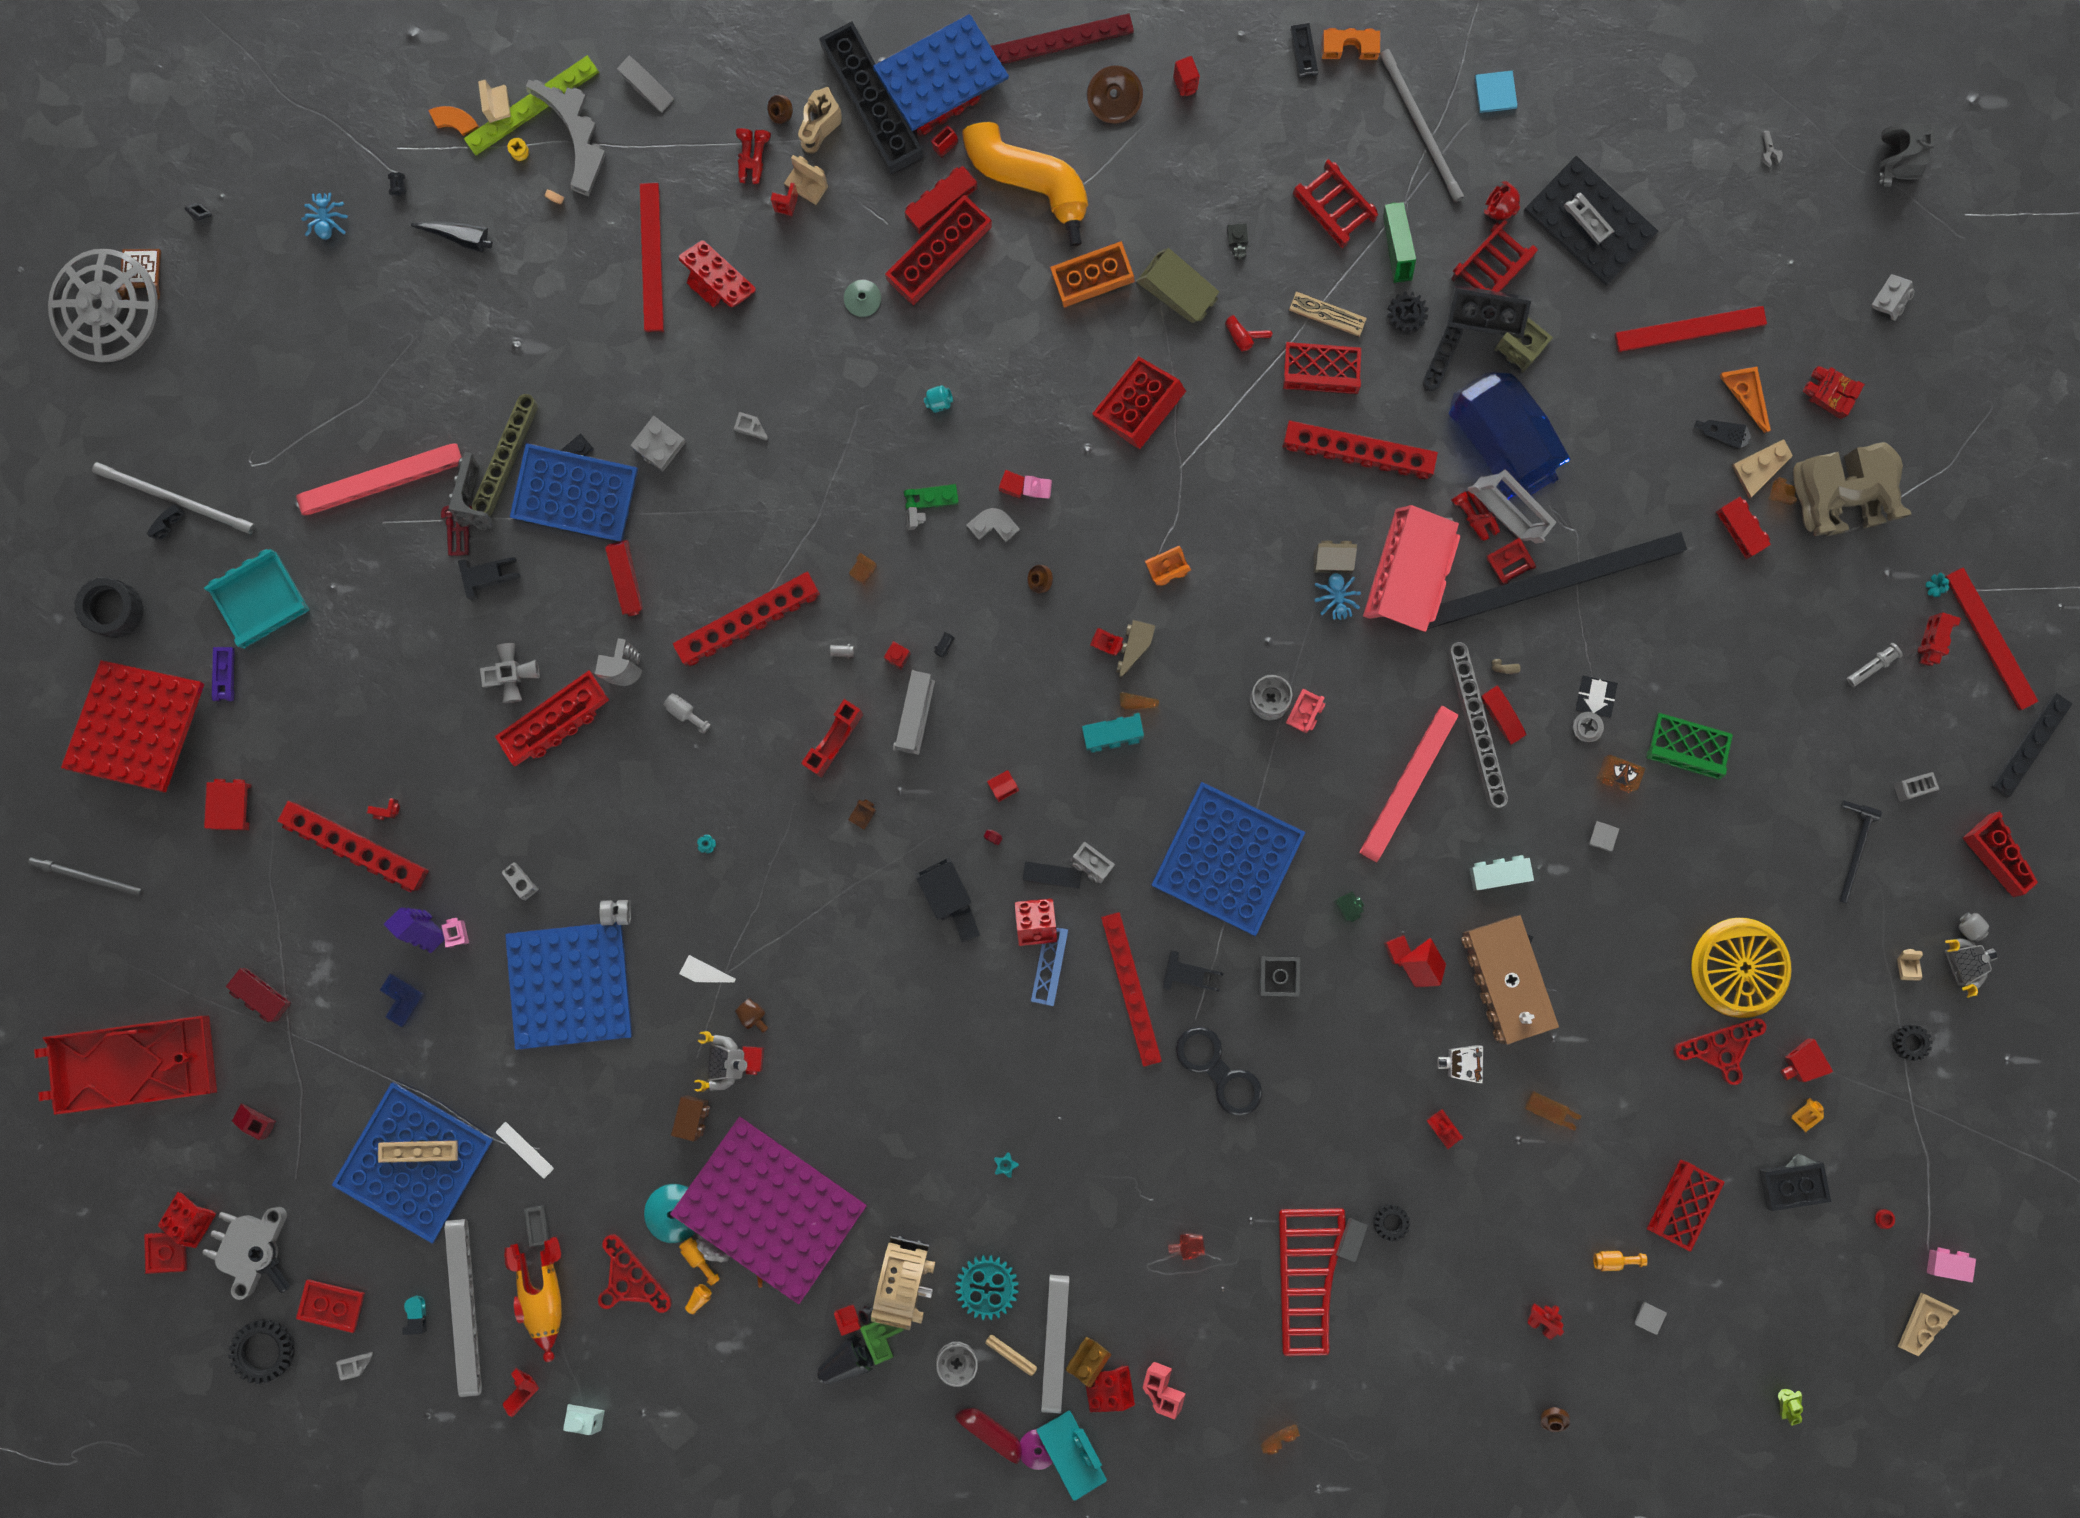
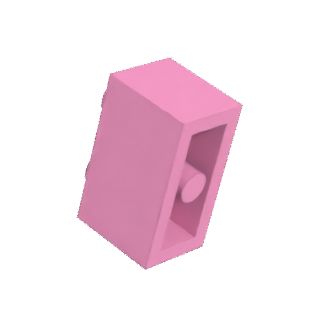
M1938 1247L1937 1251L1930 1250L1927 1273L1973 1283L1976 1259L1969 1257V1253L1957 1251V1254H1951L1949 1249Z

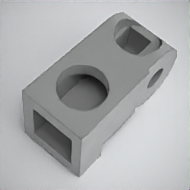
M513 862L502 871V874L520 899L526 901L539 890L517 863Z

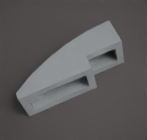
M630 55L617 68L619 75L661 113L674 101V98Z

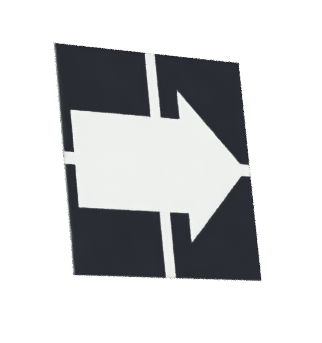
M1582 675L1576 711L1593 712L1599 716L1611 718L1618 683Z

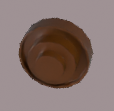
M774 95L768 101L767 111L769 117L774 122L786 123L792 117L793 107L788 97Z
M1045 565L1033 566L1028 573V585L1033 592H1047L1053 581L1051 570Z
M1557 1407L1545 1410L1540 1416L1541 1426L1551 1432L1564 1431L1570 1425V1417L1567 1411Z

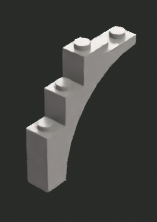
M528 80L526 85L527 92L550 106L568 129L575 149V169L570 184L571 190L589 197L605 158V150H602L603 148L597 144L592 143L590 145L596 127L595 122L587 116L580 117L586 102L585 94L577 88L570 89L568 87L565 94H563L560 89L552 87V89L548 88L541 81Z

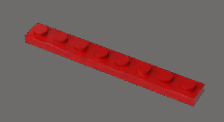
M1120 912L1101 917L1142 1065L1144 1067L1162 1062Z

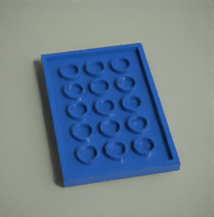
M970 14L873 66V70L911 131L1009 78L1006 70Z
M526 443L510 518L622 542L638 468Z

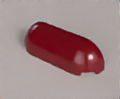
M966 1408L956 1413L955 1419L969 1432L1015 1464L1019 1463L1022 1448L1014 1434L977 1408Z

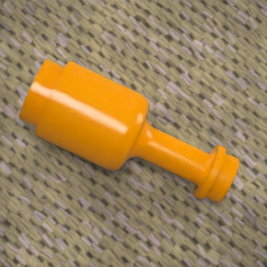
M690 1237L678 1246L681 1249L680 1253L692 1268L699 1267L708 1278L707 1283L712 1286L720 1279L718 1273L714 1274L705 1262L704 1255L697 1248L696 1239L693 1240Z
M1599 1251L1597 1254H1594L1593 1263L1596 1270L1621 1271L1624 1265L1638 1264L1639 1267L1647 1266L1646 1254L1639 1253L1638 1256L1624 1257L1620 1251Z

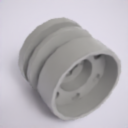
M1267 675L1256 682L1251 692V709L1261 719L1268 721L1277 720L1286 713L1291 704L1292 688L1281 676ZM1273 697V698H1274L1273 702L1270 701V702L1268 703V702L1266 701L1267 698Z
M960 1341L945 1344L939 1350L936 1357L938 1375L941 1380L953 1387L968 1384L975 1377L978 1369L977 1358L973 1349L968 1344ZM956 1358H959V1362H961L962 1364L958 1365L957 1368H954L953 1363H951V1361H955Z

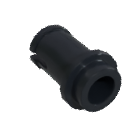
M944 632L940 642L934 647V653L942 658L948 655L947 651L955 637Z

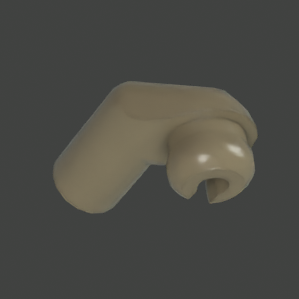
M1494 659L1491 662V668L1495 672L1503 674L1520 672L1519 664L1502 665L1501 659Z

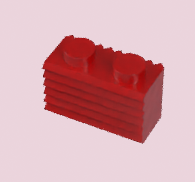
M1192 56L1178 60L1175 63L1173 78L1181 96H1190L1198 90L1200 75Z

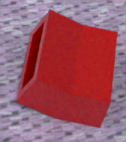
M948 125L931 140L934 151L942 158L958 143L955 131Z
M1008 770L987 781L998 802L1019 791Z

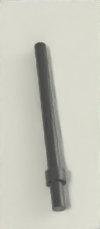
M32 857L28 860V865L39 867L42 871L49 873L53 871L140 896L142 893L141 888L56 865L50 860L42 861Z

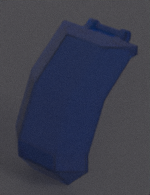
M1485 373L1453 394L1449 416L1460 426L1484 458L1493 475L1499 474L1505 469L1531 496L1551 482L1555 483L1559 480L1555 470L1571 459L1548 417L1512 373ZM1547 475V477L1543 478L1542 480H1540L1539 482H1537V483L1534 484L1533 486L1529 487L1530 485H1532L1533 483H1535L1536 481H1538L1539 479H1541L1542 477H1544V476ZM1501 479L1498 485L1503 495L1508 500L1516 496L1515 492Z

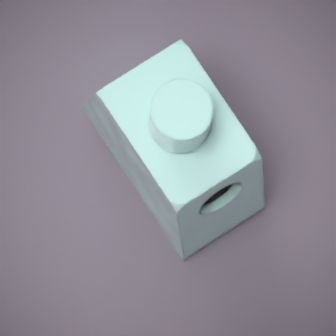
M568 1404L563 1430L593 1435L602 1429L605 1410Z

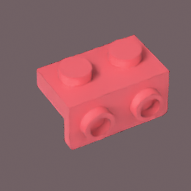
M1302 689L1286 724L1304 733H1307L1309 730L1312 731L1317 723V720H1315L1317 712L1321 714L1326 704L1323 702L1325 697H1319Z

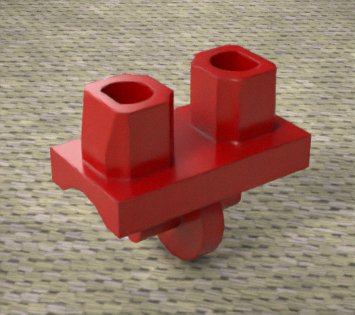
M1443 1109L1426 1120L1447 1149H1450L1455 1143L1463 1139V1136Z
M1535 1303L1533 1304L1531 1314L1527 1320L1528 1325L1536 1329L1540 1323L1544 1324L1546 1327L1542 1333L1550 1340L1557 1334L1561 1336L1564 1333V1330H1562L1564 1324L1560 1322L1562 1316L1558 1314L1559 1307L1557 1305H1554L1552 1308L1545 1305L1542 1309Z

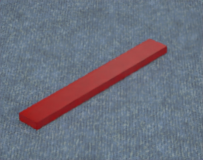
M659 183L640 184L644 331L657 332L664 331Z
M1764 306L1621 331L1616 332L1614 335L1618 352L1765 326L1767 320Z
M1964 567L1945 576L1949 580L1952 592L2019 711L2038 702L2037 697Z

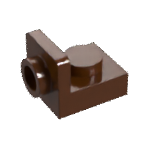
M864 799V801L858 800L857 806L848 819L864 830L877 811L873 808L875 804L867 799Z

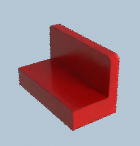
M790 183L787 196L772 192L770 200L775 212L793 216L798 199L795 183Z

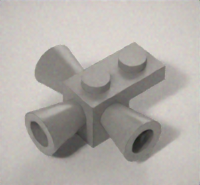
M515 643L496 645L501 663H495L496 666L480 668L482 687L504 685L503 703L520 702L522 698L517 683L522 682L521 678H540L538 661L534 660L520 665L514 661Z

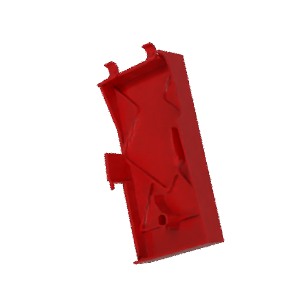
M209 1015L42 1037L47 1044V1048L34 1049L35 1058L48 1056L51 1091L38 1092L39 1101L52 1099L54 1115L217 1093Z

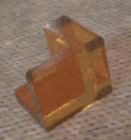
M1779 477L1773 482L1769 499L1792 505L1797 501V498L1794 497L1795 486L1786 484L1787 479Z
M860 552L856 558L857 562L849 574L865 585L876 569L877 564Z

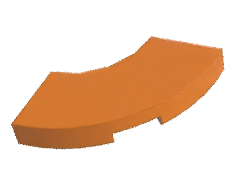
M441 106L428 110L438 129L452 127L458 130L462 136H465L479 128L476 121L461 109Z

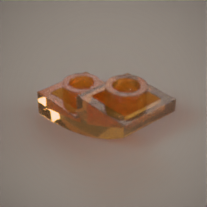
M1295 1424L1271 1435L1261 1444L1263 1453L1267 1452L1268 1455L1278 1453L1279 1449H1283L1281 1440H1284V1442L1296 1440V1437L1300 1436L1298 1427Z

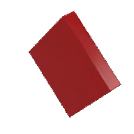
M165 1232L144 1234L145 1274L187 1271L186 1246L178 1245Z

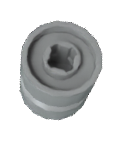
M612 900L600 902L599 912L602 926L613 925L615 922L618 925H630L631 905L629 900H617L616 903Z

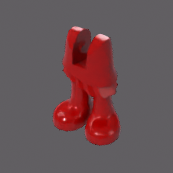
M738 128L736 129V137L742 142V154H738L739 159L737 160L739 182L746 184L747 170L753 169L752 184L758 185L763 171V163L761 162L765 143L770 140L771 133L766 130H755L754 156L752 159L750 158L753 132L749 129Z
M1467 490L1451 499L1453 504L1459 505L1468 516L1466 520L1470 522L1469 525L1482 541L1489 539V535L1484 527L1486 524L1493 535L1500 533L1493 513H1490L1487 507L1473 493ZM1469 498L1474 503L1480 515H1477L1474 511L1473 507L1469 502Z

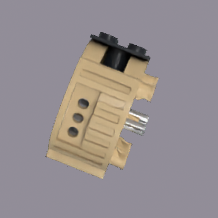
M901 1236L890 1237L877 1286L871 1322L910 1330L912 1322L922 1323L924 1312H919L916 1308L918 1295L931 1298L933 1289L922 1287L921 1281L923 1274L925 1275L928 1272L933 1274L935 1267L934 1261L926 1260L928 1244L918 1240H906Z

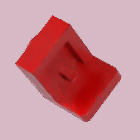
M1097 628L1090 646L1109 655L1116 656L1122 649L1123 638Z
M390 798L387 809L368 806L367 813L372 814L373 819L384 820L385 817L395 819V815L399 813L400 804H398L397 799Z

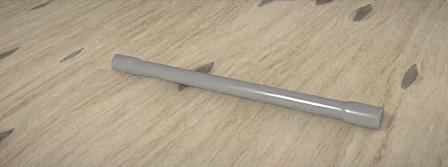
M1390 49L1382 51L1379 55L1433 157L1453 201H1460L1464 198V195L1452 176L1420 113Z
M96 462L93 465L92 472L97 475L126 484L233 526L235 529L252 534L255 529L254 523L202 505L118 472L101 463Z

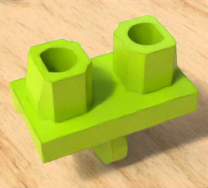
M1789 1389L1781 1390L1778 1394V1400L1780 1402V1416L1782 1420L1787 1418L1791 1426L1802 1423L1800 1415L1803 1412L1801 1392L1797 1391L1794 1393Z

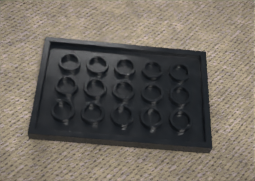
M1575 156L1524 209L1528 215L1606 286L1658 233V230L1578 156ZM1578 193L1584 195L1614 230L1599 245L1564 207V204L1572 201ZM1581 205L1577 206L1579 211L1583 208Z

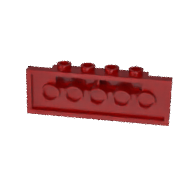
M589 670L500 732L495 738L511 764L516 767L530 756L532 758L543 757L548 748L560 745L564 737L577 733L578 727L591 723L594 720V716L597 715L595 710L608 702L609 698Z

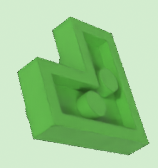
M876 1322L869 1323L860 1328L875 1365L894 1357L887 1338L904 1331V1329Z

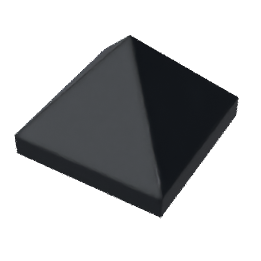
M200 203L184 208L194 221L212 216V213Z

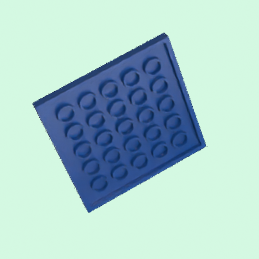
M1201 782L1151 886L1256 936L1305 832Z
M615 922L613 925L604 926L592 924L505 934L515 1050L632 1037L622 925H618Z
M391 1082L332 1186L430 1243H434L494 1139L400 1085ZM458 1141V1160L378 1163V1143Z

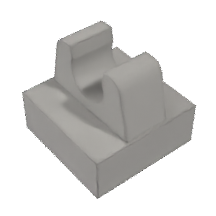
M909 507L905 511L907 530H914L918 524H923L926 521V514L917 513V507Z

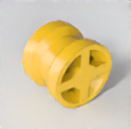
M513 138L509 141L507 147L512 158L517 161L525 160L529 155V148L521 138Z

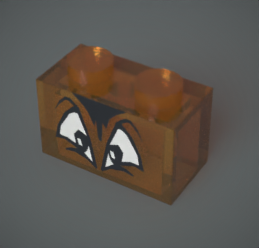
M1609 754L1604 757L1597 778L1602 779L1604 784L1610 786L1615 784L1620 786V790L1631 793V791L1638 790L1646 768Z

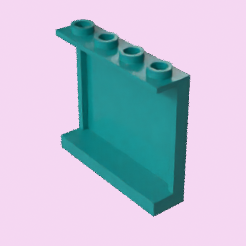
M265 549L259 552V556L254 559L245 560L242 562V566L228 570L223 577L209 581V585L204 587L211 594L235 636V644L243 649L310 610L277 552L272 549Z

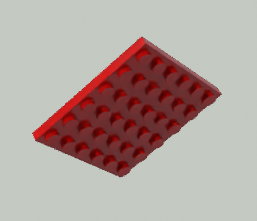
M100 660L61 768L166 793L205 684L200 681Z

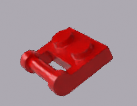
M1520 538L1486 556L1501 586L1508 584V581L1520 574L1536 568L1532 557ZM1522 558L1524 559L1525 564L1504 575L1502 569Z

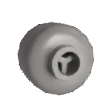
M1966 913L1960 918L1959 930L1968 940L1978 942L1989 934V924L1979 913Z

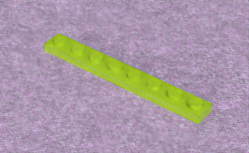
M587 55L545 83V86L551 89L552 87L558 88L565 94L567 87L570 89L577 88L597 75L599 71ZM529 94L510 107V117L487 122L466 136L464 140L476 156L549 106L541 99Z

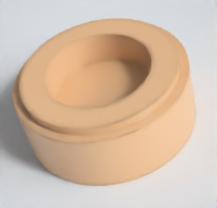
M547 189L544 195L547 199L561 205L563 203L564 197Z

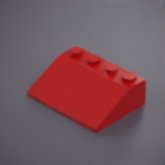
M1138 356L1092 415L1125 441L1141 449L1186 393V390L1179 379Z

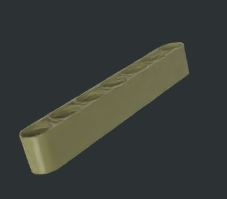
M522 394L518 397L472 503V510L479 511V507L482 504H486V510L483 512L487 513L489 517L492 515L538 409V404L531 395ZM526 401H531L530 407H523ZM519 418H524V422L521 425H516V421ZM516 435V440L510 443V436ZM509 452V457L506 460H501L502 454ZM500 469L502 471L501 475L494 477V472ZM489 487H494V492L490 495H487V489Z

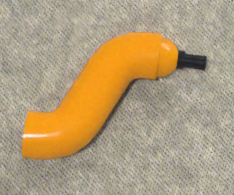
M981 122L963 129L962 136L965 149L977 170L995 181L1047 195L1052 213L1055 214L1061 223L1065 224V228L1068 230L1070 246L1082 244L1079 228L1081 227L1080 221L1084 218L1086 208L1088 207V200L1082 180L1070 165L1051 155L1005 144L1001 140L1000 129L996 123Z

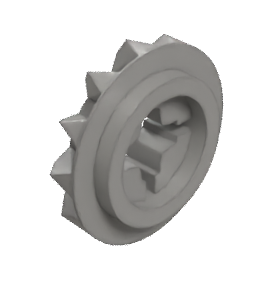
M1584 712L1576 717L1572 729L1578 739L1589 743L1601 737L1604 725L1602 719L1597 714ZM1590 722V727L1595 731L1589 730L1585 733V727L1581 724L1586 725Z

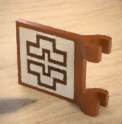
M122 249V253L136 259L147 270L155 285L158 300H160L159 271L161 250ZM121 258V272L125 273L133 266ZM139 273L129 279L134 288H146ZM123 284L117 290L122 300H130L128 290L125 284Z

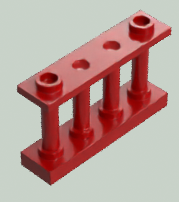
M1328 159L1324 165L1326 171L1308 186H1303L1299 183L1294 188L1293 194L1343 249L1350 240L1349 234L1367 218L1372 222L1376 221L1378 211L1340 172L1339 166ZM1332 176L1338 185L1322 199L1316 200L1312 196V192ZM1344 190L1350 196V199L1333 214H1328L1324 210V206ZM1357 204L1363 213L1345 228H1341L1337 224V219Z
M1504 220L1501 224L1497 222L1490 230L1492 234L1463 265L1459 263L1454 268V275L1451 279L1455 281L1460 275L1473 288L1490 290L1489 288L1486 289L1465 270L1473 262L1494 281L1495 286L1491 291L1501 292L1539 249L1534 245L1529 249L1523 248L1503 230L1507 221ZM1497 235L1519 254L1520 259L1516 263L1514 261L1511 262L1490 243ZM1484 249L1506 267L1505 270L1508 272L1504 276L1498 275L1478 257Z

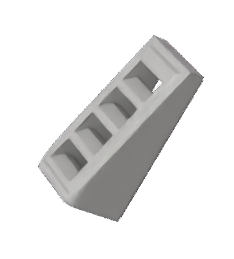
M1933 772L1894 783V788L1900 802L1939 790ZM1924 778L1927 779V782H1928V785H1929L1930 789L1927 788V785H1926V782H1925V779H1924Z

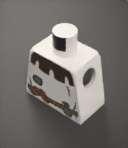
M1475 1045L1449 1049L1448 1057H1438L1437 1067L1438 1069H1448V1077L1482 1083L1483 1046Z

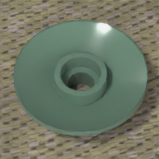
M857 280L846 288L844 304L847 310L855 316H870L880 307V290L871 281ZM865 294L866 296L864 299H860L859 295Z

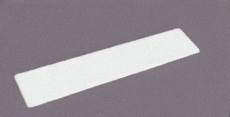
M507 1122L496 1131L543 1179L554 1169Z

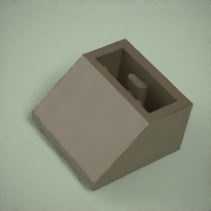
M1328 540L1318 543L1314 549V573L1352 574L1355 568L1357 544H1352L1351 541H1341L1340 544H1333V541Z

